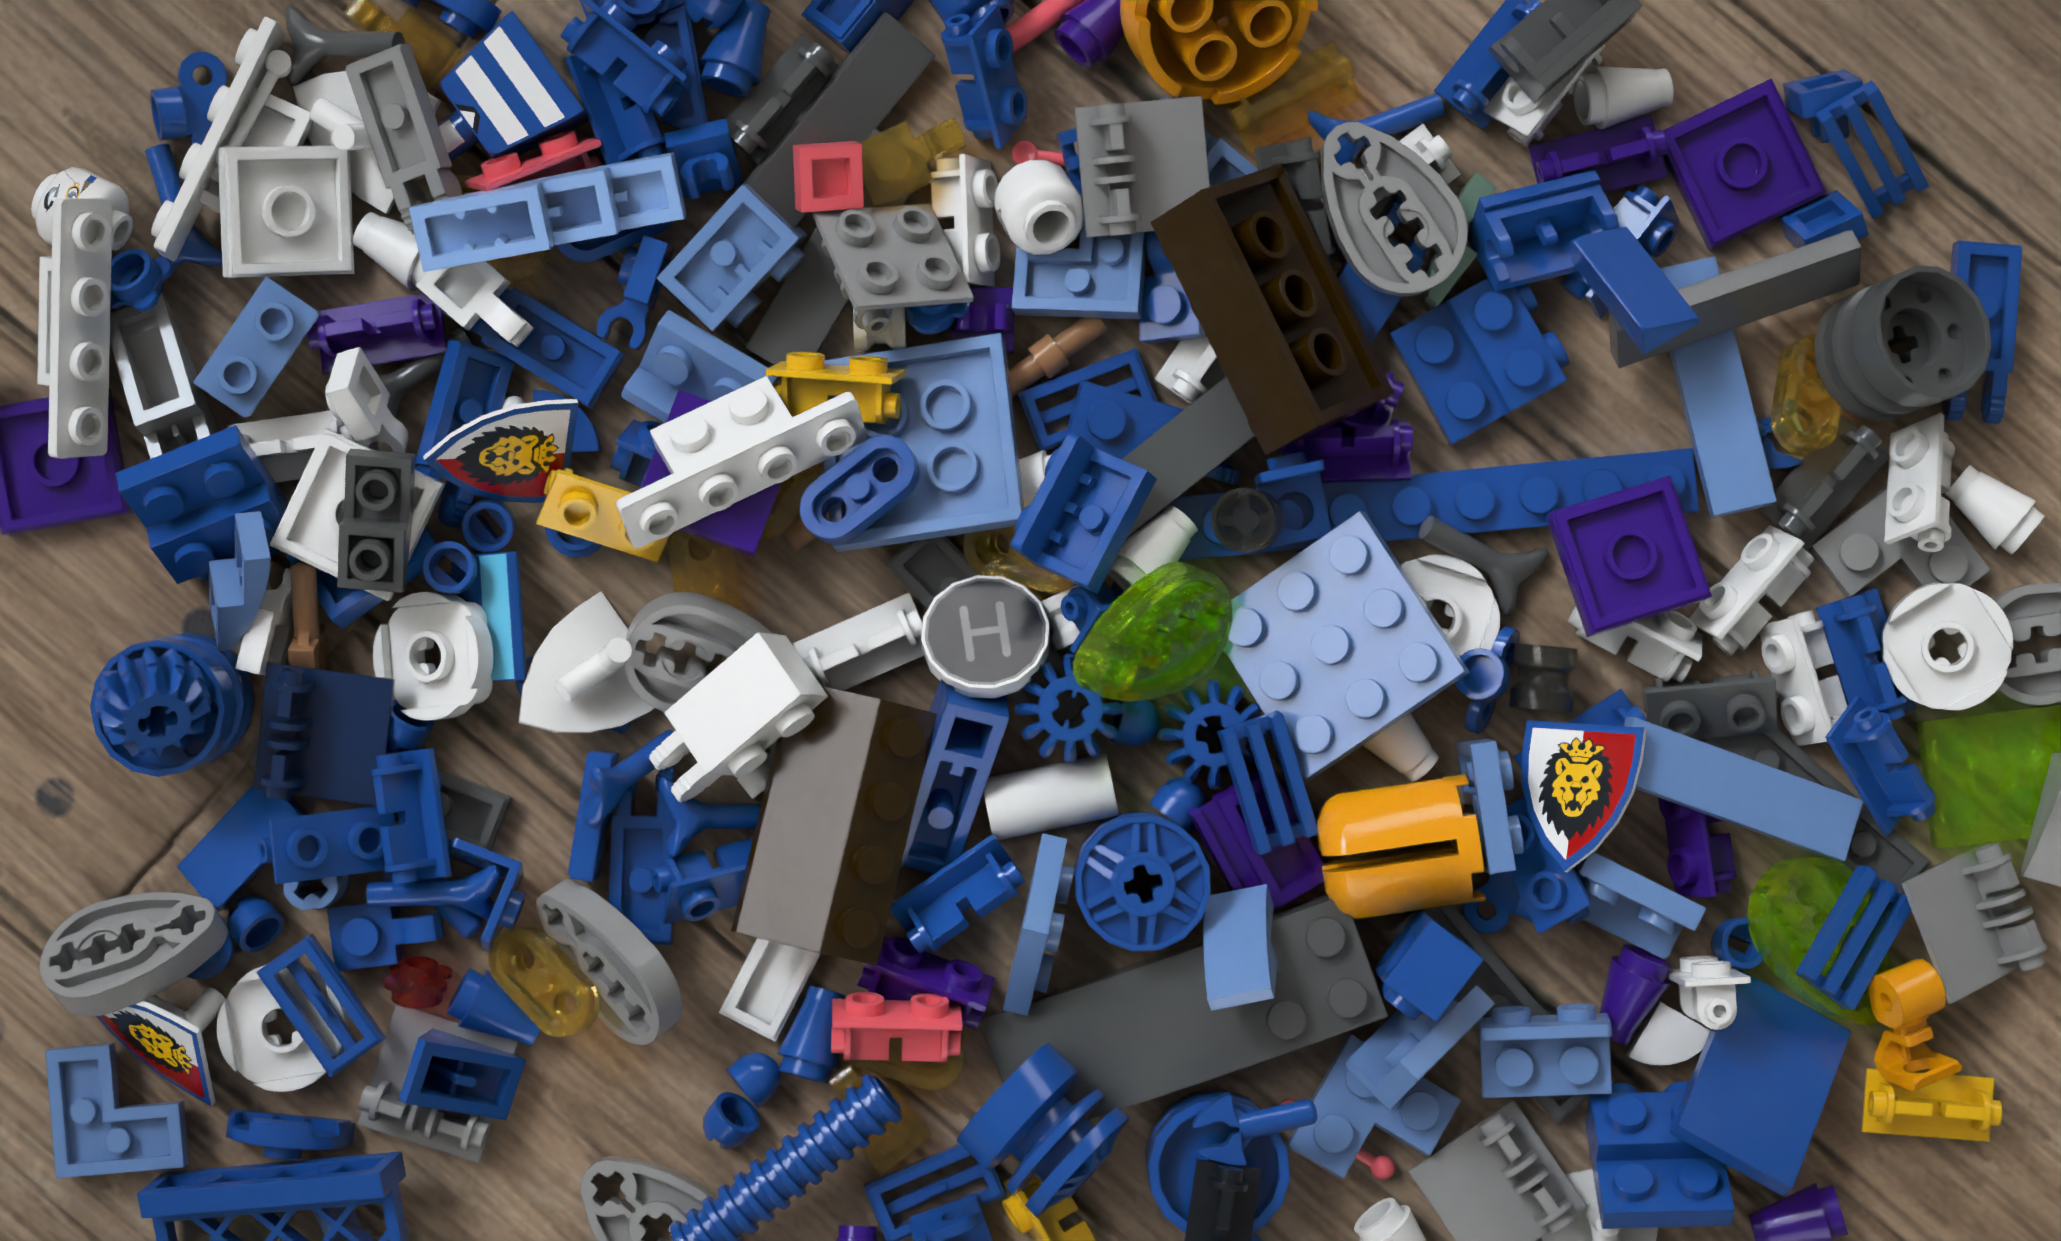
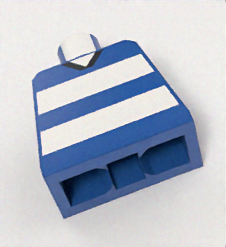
M513 11L507 14L439 84L457 109L438 123L451 162L479 141L492 158L508 153H517L520 156L538 147L540 140L559 132L573 130L589 121L585 109Z

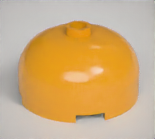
M1120 0L1121 24L1127 43L1136 59L1157 84L1176 98L1179 95L1184 97L1202 96V100L1211 99L1215 105L1243 100L1264 90L1280 78L1301 54V50L1297 45L1306 30L1311 11H1318V0Z

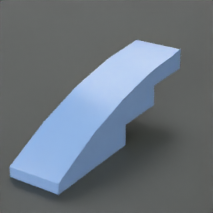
M674 152L514 183L489 191H477L409 208L423 272L550 250L554 245L616 235L621 230L681 220L687 216Z

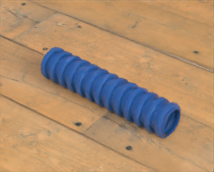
M867 1073L861 1078L862 1086L857 1089L851 1085L846 1089L845 1094L847 1097L841 1101L838 1098H834L830 1101L829 1106L831 1110L827 1113L819 1110L813 1116L814 1123L809 1125L803 1122L797 1128L799 1134L796 1137L786 1135L781 1141L783 1147L779 1150L774 1147L768 1149L765 1153L767 1157L765 1161L761 1162L755 1159L749 1165L751 1171L748 1174L740 1171L733 1178L735 1184L731 1187L727 1184L720 1186L717 1198L714 1199L711 1196H707L702 1201L703 1208L700 1211L692 1208L686 1213L687 1221L682 1223L676 1220L670 1226L672 1240L743 1241L742 1234L745 1232L753 1235L759 1229L758 1222L760 1220L770 1222L775 1217L773 1210L777 1207L785 1210L791 1205L790 1197L795 1195L801 1198L807 1192L805 1186L808 1183L818 1185L823 1180L821 1173L825 1170L833 1173L839 1167L838 1160L843 1158L849 1161L853 1158V1149L856 1146H860L863 1149L870 1145L869 1136L873 1133L881 1136L886 1132V1123L891 1121L897 1124L901 1121L902 1110L898 1102L878 1077Z

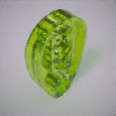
M1170 562L1157 567L1128 588L1096 621L1077 650L1074 658L1073 675L1076 683L1082 688L1104 698L1133 702L1166 696L1197 682L1215 665L1225 648L1230 634L1232 604L1225 584L1216 575L1188 563ZM1181 614V615H1183V616H1185V617H1188V618H1195L1196 620H1195V621H1191V620L1186 619V618H1180V619H1179V615ZM1158 629H1161V630L1166 631V632H1168V633H1171V631H1172V634L1169 635V634H1167V633H1165V632L1157 631V630H1158Z
M1795 856L1777 862L1760 877L1752 891L1748 905V928L1757 952L1762 956L1774 975L1794 995L1815 1010L1846 1024L1873 1025L1879 1022L1871 1009L1868 987L1861 997V1002L1864 1005L1863 1008L1856 1007L1855 1010L1843 1009L1795 974L1853 871L1837 860L1820 856ZM1788 879L1800 880L1802 884L1796 891L1799 902H1787L1785 895L1791 890ZM1866 893L1820 973L1824 977H1826L1841 951V943L1850 927L1856 925L1870 900L1868 893ZM1802 905L1817 907L1818 912L1812 918L1817 930L1801 927L1800 922L1806 916ZM1888 952L1875 975L1891 969Z

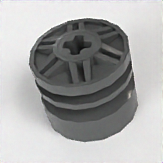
M1914 266L1841 298L1831 305L1820 319L1814 340L1816 369L1827 393L1844 411L1865 421H1891L1920 408L1952 398L1973 387L1984 373L1991 351L1989 320L1979 297L1960 277L1940 267Z

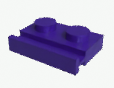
M1258 770L1249 774V778L1265 830L1269 832L1274 830L1275 826ZM1276 776L1290 824L1294 823L1296 818L1291 802ZM1233 784L1212 796L1213 800L1199 808L1194 807L1188 811L1195 828L1230 891L1267 884L1274 908L1277 910L1324 881L1322 872L1324 864L1310 837L1302 836L1296 838V843L1285 847L1281 844L1271 848V852L1263 855L1254 852Z

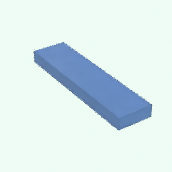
M1715 256L1660 268L1677 290L1720 275ZM1734 329L1669 351L1710 519L1773 505L1776 502V497Z
M1626 717L1624 726L1647 729L1643 761L1635 789L1834 861L1846 860L1863 800L1639 718Z

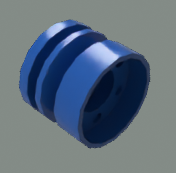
M188 632L133 644L109 659L102 670H118L117 664L120 654L133 660L141 658L146 645L155 652L156 657H160L174 647L177 653L182 656L183 661L194 660L195 664L201 669L204 685L208 686L211 697V704L209 705L211 711L204 714L206 718L204 733L187 734L186 750L172 744L164 747L159 759L151 751V748H146L132 757L129 751L125 749L124 743L112 745L110 739L104 733L102 720L98 719L95 709L96 693L101 691L99 684L101 673L95 681L90 705L95 734L108 754L133 772L160 777L182 773L200 765L213 762L237 747L251 726L256 701L251 674L235 669L238 654L232 649L218 651L216 638Z
M1150 811L1123 812L1119 816L1100 823L1083 841L1074 865L1075 896L1088 925L1108 943L1133 952L1161 950L1184 939L1202 919L1211 895L1210 868L1198 842L1172 819ZM1138 865H1144L1147 872L1151 875H1160V882L1151 886L1152 896L1147 899H1140L1136 890L1125 891L1124 882L1134 878L1133 868Z
M1049 1042L1041 1046L1011 1074L978 1110L956 1139L987 1171L999 1165L1010 1155H1014L1021 1163L1010 1177L1006 1189L1013 1196L1036 1176L1042 1184L1025 1204V1207L1036 1218L1053 1205L1066 1198L1069 1199L1095 1173L1112 1153V1148L1120 1131L1129 1121V1117L1118 1107L1107 1114L1096 1126L1089 1120L1105 1099V1094L1099 1089L1089 1093L1075 1105L1068 1101L1065 1097L1076 1082L1079 1070Z

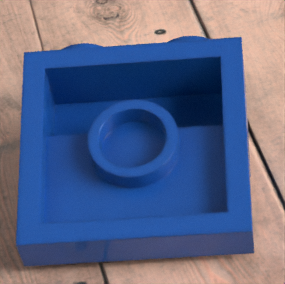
M1487 278L1388 335L1449 446L1567 381L1561 370L1570 364L1567 353L1552 331L1542 335L1530 313L1538 309V303L1528 284L1495 292Z
M236 425L115 473L119 493L147 529L151 550L177 584L192 578L199 581H209V561L235 558L236 513L261 511L270 556L280 551L269 545L287 509L288 501Z
M1689 1082L1673 1083L1663 1092L1637 1093L1636 1088L1630 1084L1616 1083L1612 1084V1094H1590L1585 1127L1602 1229L1732 1225L1735 1209L1726 1164L1669 1133Z

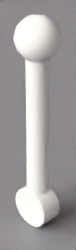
M274 50L266 56L265 65L267 73L228 145L222 147L242 146L278 78H283L291 72L292 62L286 52ZM217 152L216 157H215V162H216L217 165H218V152Z

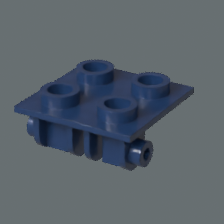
M267 663L254 790L266 791L267 798L276 800H291L292 795L377 806L371 769H377L376 756L387 754L395 679Z

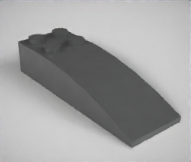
M1325 894L1273 913L1271 943L1278 961L1274 999L1211 1011L1207 1001L1203 939L1035 998L1031 1001L1028 1016L1002 1010L985 1016L980 1021L1002 1083L1034 1052L1049 1042L1079 1070L1076 1082L1065 1097L1068 1101L1075 1105L1082 1098L1097 1089L1105 1094V1099L1089 1118L1092 1119L1110 1113L1116 1107L1123 1109L1209 1081L1388 1017L1353 917L1342 913L1333 900L1329 899L1328 895Z

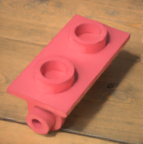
M574 130L559 132L538 142L541 151L519 159L517 153H508L492 158L480 165L483 174L464 182L468 188L489 191L500 186L603 166L597 156L589 158L587 151L600 147L602 144L600 139L576 136Z
M855 992L847 995L846 999H832L831 1053H843V1060L889 1061L890 1038H902V1061L947 1062V1056H960L963 1026L961 1005L958 1002L949 1001L947 997L932 993L917 994L912 996L910 1000H884L882 995L872 992Z

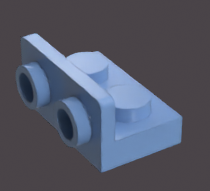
M745 183L737 189L658 275L657 279L711 331L724 327L728 322L736 329L761 304L762 300L754 293L767 279L772 276L776 281L780 282L802 260L805 254L798 246L805 240L808 234L799 226L793 228L751 186Z
M266 276L193 383L241 416H251L319 317L318 311L295 296L293 291L280 282Z
M668 310L657 324L643 359L637 370L625 384L621 396L626 401L666 423L679 389L712 402L765 377L767 367ZM767 376L772 385L776 383L777 376Z
M1595 852L1575 866L1593 904L1588 907L1591 914L1584 918V920L1660 958L1665 959L1670 955L1683 927L1693 931L1696 930L1706 910L1705 907Z
M1476 985L1459 1003L1453 999L1437 1022L1423 1012L1414 1021L1400 1010H1397L1346 1061V1067L1390 1110L1495 1003Z
M1585 1003L1564 1004L1557 1006V1015L1531 1016L1530 1007L1502 1006L1492 1009V1017H1483L1478 1021L1483 1098L1612 1094L1611 1021L1607 1013H1596L1595 1005Z

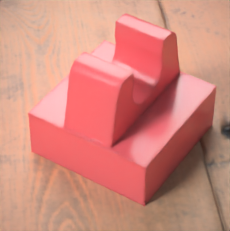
M846 141L793 145L796 210L803 213L864 208L861 143Z

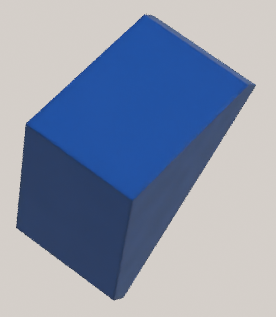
M432 1028L418 1038L398 1100L410 1105L507 1120L526 1059Z

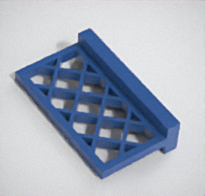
M402 1151L163 1172L137 1193L141 1217H152L157 1241H178L174 1221L180 1220L193 1221L212 1236L209 1241H243L229 1230V1227L239 1215H251L272 1232L265 1241H276L278 1237L283 1241H309L288 1223L298 1210L310 1209L332 1226L322 1241H332L338 1232L350 1241H376L348 1218L358 1205L381 1203L387 1230L379 1241H409L399 1183L406 1177ZM347 1206L342 1214L334 1208ZM274 1212L286 1213L283 1215L282 1218H280ZM215 1217H226L222 1223L215 1219Z

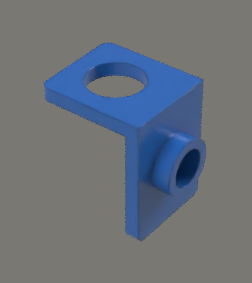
M1305 452L1267 459L1269 471L1259 473L1254 479L1268 544L1276 548L1318 539L1329 533L1332 529L1320 478V472L1325 470L1323 460L1307 463ZM1289 492L1304 494L1309 498L1313 506L1311 521L1307 526L1299 530H1291L1284 527L1276 517L1278 500Z
M453 838L450 844L452 859L480 870L496 864L500 869V877L505 879L480 940L482 951L491 954L502 927L513 930L523 909L526 894L518 891L524 876L522 862L461 839Z

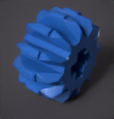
M146 645L141 658L133 660L120 654L117 664L118 670L101 671V681L99 683L101 691L96 693L95 709L98 719L102 720L104 733L110 739L112 745L124 743L125 749L129 751L132 757L146 748H151V751L160 759L164 747L173 744L186 750L187 734L204 733V724L206 722L204 714L211 711L209 706L211 704V697L208 686L204 685L201 669L195 664V661H183L182 656L177 653L174 647L160 657H156L155 652Z
M1065 654L1062 662L1064 676L1057 678L1053 666L1046 660L1042 667L1040 665L1039 669L1049 683L1042 688L1035 681L1031 680L1023 687L1025 691L1039 696L1037 704L1017 703L1015 704V713L1019 715H1038L1039 721L1029 724L1021 730V735L1025 740L1034 738L1044 729L1049 733L1040 746L1039 754L1048 758L1052 754L1058 739L1064 741V761L1066 763H1075L1077 756L1075 741L1082 740L1087 752L1092 757H1097L1101 754V750L1091 736L1096 729L1106 737L1116 739L1119 731L1114 726L1102 722V714H1123L1125 706L1120 702L1102 703L1100 697L1114 691L1119 686L1116 678H1108L1096 687L1090 684L1099 672L1100 663L1098 661L1090 660L1081 678L1075 677V655ZM1066 690H1071L1070 696L1072 698H1075L1077 693L1080 692L1087 702V705L1080 710V716L1083 721L1072 727H1069L1067 719L1063 720L1062 725L1058 724L1052 715V712L1059 707L1056 696Z
M1208 680L1206 684L1207 702L1201 703L1193 687L1186 686L1182 689V694L1192 708L1188 713H1185L1176 705H1166L1164 712L1169 717L1182 721L1180 729H1160L1158 737L1165 741L1181 740L1182 746L1169 751L1164 758L1169 765L1177 764L1188 755L1192 758L1182 776L1185 781L1192 783L1197 778L1202 765L1207 766L1206 780L1208 787L1211 789L1219 788L1221 781L1220 766L1225 765L1230 775L1223 749L1209 752L1206 742L1196 740V730L1199 724L1207 727L1203 719L1209 716H1218L1219 725L1226 728L1257 717L1262 712L1258 703L1250 704L1239 712L1235 710L1244 693L1242 687L1234 685L1229 690L1224 703H1219V682L1217 680ZM1264 730L1262 733L1264 739H1267L1268 730ZM1248 737L1239 739L1238 742L1243 758L1256 764L1252 750L1245 747Z

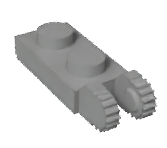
M399 44L346 65L345 70L386 189L391 188L404 225H406L408 231L415 234L409 208L428 203L424 192L415 181L426 177L435 201L462 195V189L458 179L449 170L452 164L411 44Z

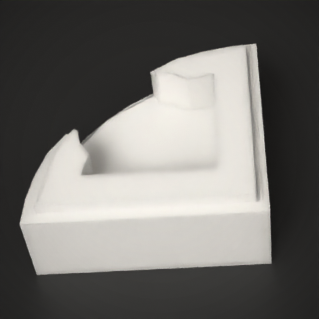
M1657 1001L1625 1055L1650 1065L1677 1064L1692 1058L1703 1050L1710 1030L1664 1003Z

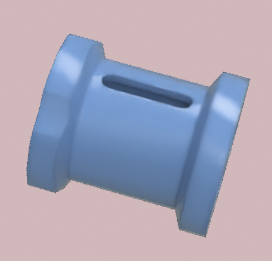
M350 875L322 878V883L328 890L323 889L314 893H310L306 889L310 880L284 883V896L293 906L301 910L321 909L337 903L345 896L350 885Z

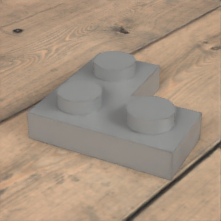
M1887 486L1820 536L1809 549L1845 597L1853 596L1897 561L1918 588L1931 583H1961L1969 587L1990 571V568L1950 516L1951 538L1944 542V548L1940 551H1923L1918 548V541L1910 536L1889 545L1885 543Z

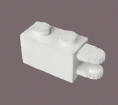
M758 632L664 712L676 731L652 751L649 759L656 770H664L678 763L689 752L693 754L698 763L683 774L671 787V792L678 802H686L697 796L700 792H703L706 787H709L722 775L742 777L759 767L767 758V753L764 750L781 736L786 738L805 728L815 717L812 710L825 700L828 695L786 635Z

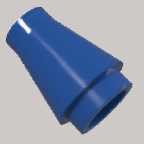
M742 0L734 16L724 26L720 27L699 61L703 68L700 77L703 84L719 93L737 98L748 97L751 87L760 84L766 26L771 13L767 6L755 0Z
M468 968L461 979L446 1012L447 1015L459 1020L458 1027L518 1041L531 1047L538 1036L547 1016V1012L535 1007L488 969L482 974L471 968Z
M808 987L806 998L777 1053L783 1056L779 1069L780 1072L823 1084L829 1083L832 1070H839L840 1053H831L832 999H845V995L819 987Z

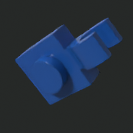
M1155 231L1146 232V250L1154 276L1145 277L1142 318L1139 319L1140 342L1152 345L1207 338L1199 320L1192 311L1190 302L1170 261L1163 252L1162 245Z
M643 235L639 249L631 246L628 248L618 276V283L626 285L623 294L625 299L621 304L612 306L602 313L597 323L598 337L608 340L613 324L624 319L630 321L634 329L629 347L638 351L643 347L648 335V318L651 309L654 310L662 287V283L657 277L669 265L674 251L668 243Z
M367 902L327 908L333 962L339 971L398 964L403 962L401 944L437 941L438 938L445 937L442 915L439 912L397 917L396 906L368 907Z

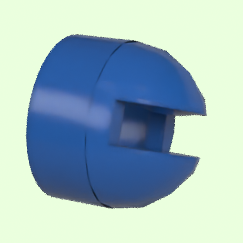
M685 0L686 11L691 20L697 23L702 17L706 18L705 27L708 29L724 26L734 16L742 3V0Z
M484 499L476 502L466 512L462 521V532L467 543L478 551L488 553L498 551L506 546L513 537L516 528L515 517L511 509L503 502L495 499ZM486 509L505 533L498 537L489 523L479 514L481 510Z
M452 541L441 542L433 546L426 554L423 561V574L429 585L438 592L446 595H456L466 591L475 581L477 562L473 554L463 545ZM444 556L467 573L460 583L448 572L437 566Z
M1120 693L1116 702L1123 703L1125 711L1123 714H1112L1111 725L1119 731L1116 739L1110 738V741L1126 746L1146 744L1156 736L1159 730L1160 718L1158 711L1151 702L1143 697Z
M395 699L392 702L387 750L389 752L396 750L399 752L418 750L426 742L434 726V721L417 720L407 716L400 711L406 710V708L401 706Z
M1182 777L1169 779L1149 802L1157 810L1190 832L1195 826L1188 811L1194 807L1199 808L1206 804L1204 793L1194 781L1189 783Z
M261 896L241 897L236 902L238 909L229 910L227 928L231 937L245 952H256L269 946L277 939L284 927L283 916L272 903Z
M1735 917L1725 920L1716 927L1712 936L1711 948L1714 956H1718L1719 961H1730L1731 968L1750 969L1759 965L1765 958L1768 950V937L1762 925L1750 918ZM1728 938L1747 943L1746 952L1742 953L1729 947Z
M745 1054L726 1069L730 1077L758 1109L775 1095L780 1084L781 1073L778 1064L767 1054Z
M724 1092L718 1095L703 1117V1129L706 1138L709 1141L715 1139L721 1143L720 1148L736 1149L747 1142L760 1123L759 1115L753 1105L742 1096L731 1092Z

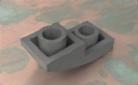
M350 449L346 454L344 519L339 524L338 588L403 593L405 590L412 526L416 454Z

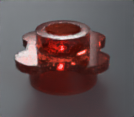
M406 957L401 959L398 964L389 966V974L391 976L384 978L383 987L392 991L391 1000L399 1006L414 1009L434 1007L443 1001V992L447 991V982L445 980L452 978V969L448 966L438 965V962L430 957Z

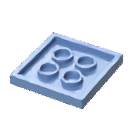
M990 334L856 355L888 359V368L907 370L906 377L891 385L890 392L900 393L901 395L899 418H888L886 424L863 423L867 434L866 440L879 435H889L899 438L906 443L918 460L920 474L915 489L908 497L854 539L842 544H832V547L837 552H845L1016 526L1017 519L1025 508L1006 344L1002 334ZM850 357L825 360V364L849 366ZM858 444L850 448L843 454L833 456L823 461L824 472L833 467L836 463L842 460L845 456H847L861 444ZM893 463L882 466L878 472V481L889 482L893 480L898 473V466ZM837 503L829 508L830 522H838L844 518L847 512L846 504Z
M1362 511L1354 514L1205 618L1206 623L1264 714L1276 710L1283 713L1299 768L1306 779H1314L1470 673L1369 516Z

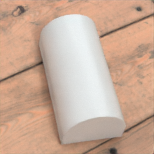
M1102 753L1097 757L1078 758L1075 763L1063 761L988 777L984 789L991 831L997 840L1119 816L1106 753Z

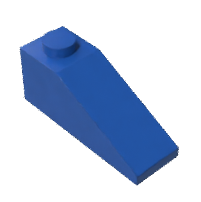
M942 679L939 682L929 711L936 713L937 716L901 866L933 874L943 869L962 854L1009 721L1007 695L995 699L969 698L955 692L954 687L946 684Z

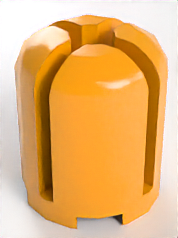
M1466 774L1340 793L1325 802L1317 819V840L1322 856L1351 855L1448 840V843L1338 859L1324 863L1322 872L1326 893L1342 913L1352 916L1354 919H1362L1485 901L1486 896L1481 890L1473 891L1471 874L1484 872L1476 814L1467 813L1466 804H1460L1456 787L1469 784Z

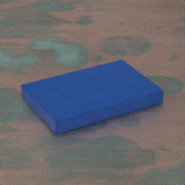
M1740 969L1739 972L1750 976L1751 983L1735 984L1736 1018L1727 1028L1710 1030L1669 1133L1784 1196L1793 1189L1852 1031Z

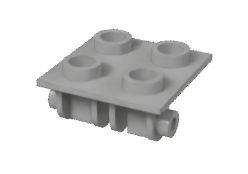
M1202 96L1074 108L1086 238L1154 231L1150 223L1151 221L1200 190L1210 187Z
M930 204L868 207L813 213L812 216L823 238L821 248L824 254L831 258L834 263L836 282L840 285L843 297L852 303L855 310L853 320L856 326L864 329L866 333L877 335L884 332L890 325L889 318L894 308L973 302L974 296Z
M1985 841L1901 883L1933 966L1943 982L1948 1004L1968 996L2018 968H2021V971H2027L2046 963L2042 952L2047 950L2048 947L2046 942L2042 941L2035 920L2020 921V919L2033 913L2032 907L2023 906L2015 908L2013 901L2024 897L2026 892L2024 888L2008 890L2017 886L2020 882L2012 865L2010 852H2003L1999 842L1990 844L1989 841Z
M397 1002L370 1086H365L359 1102L358 1109L362 1111L358 1125L480 1163L494 1118L410 1105L398 1099L418 1038L432 1028L514 1055L518 1041L458 1027L457 1021Z
M1514 1100L1499 1108L1408 1171L1456 1241H1536L1549 1231L1554 1234L1565 1228L1574 1220L1572 1216L1587 1206Z

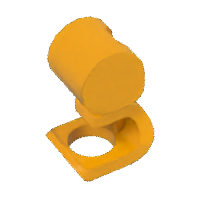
M1915 959L1873 976L1868 986L1871 1009L1875 1018L1880 1023L1890 1027L1882 1033L1874 1055L1875 1066L1881 1076L1890 1083L1910 1091H1915L1961 1072L1962 1065L1958 1060L1935 1052L1924 1043L1934 1038L1932 1028L1927 1025V1018L1929 1015L1942 1010L1946 1003V991L1934 967L1924 959ZM1932 1069L1925 1073H1914L1920 1070Z

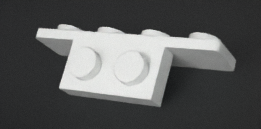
M265 16L258 31L250 28L242 38L235 57V63L241 66L230 88L222 85L211 102L207 120L213 123L203 144L200 145L195 142L189 148L182 162L179 177L185 181L174 203L166 200L155 217L151 229V235L157 237L154 248L162 257L173 262L177 259L202 206L220 214L218 165L215 162L218 152L217 147L228 145L267 73L265 65L266 56L270 52L278 50L283 41L284 33L279 23ZM269 94L241 147L303 146L314 121L310 119L309 111Z
M56 198L53 201L52 256L40 257L37 384L49 386L48 454L54 458L101 456L107 452L113 210L112 201L107 198Z
M765 376L650 430L655 448L671 475L617 500L616 506L627 536L634 548H641L658 539L665 538L689 524L717 511H722L746 497L774 484L781 483L803 470L833 456L843 454L850 448L863 443L867 439V434L858 402L851 392H845L792 417L770 380Z

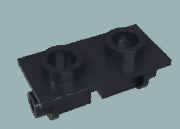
M1197 1159L1184 1241H1251L1262 1169Z

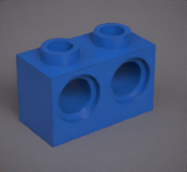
M1417 910L1373 969L1383 981L1378 990L1388 1002L1414 1021L1423 1012L1437 1022L1484 959L1471 946L1425 911Z

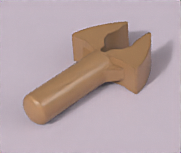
M300 561L290 567L294 637L288 648L290 666L325 670L326 624H319L316 567Z

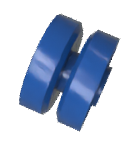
M1224 1089L1194 1091L1170 1104L1153 1124L1145 1149L1147 1178L1151 1193L1164 1217L1184 1233H1186L1196 1160H1210L1200 1154L1197 1147L1211 1143H1222L1227 1140L1232 1131L1238 1129V1127H1230L1224 1122H1214L1198 1128L1192 1127V1121L1208 1103L1219 1095L1230 1092ZM1230 1092L1233 1106L1247 1113L1262 1109L1247 1096ZM1279 1133L1252 1138L1243 1150L1247 1164L1242 1166L1262 1169L1252 1233L1264 1227L1281 1207L1290 1181L1288 1150Z

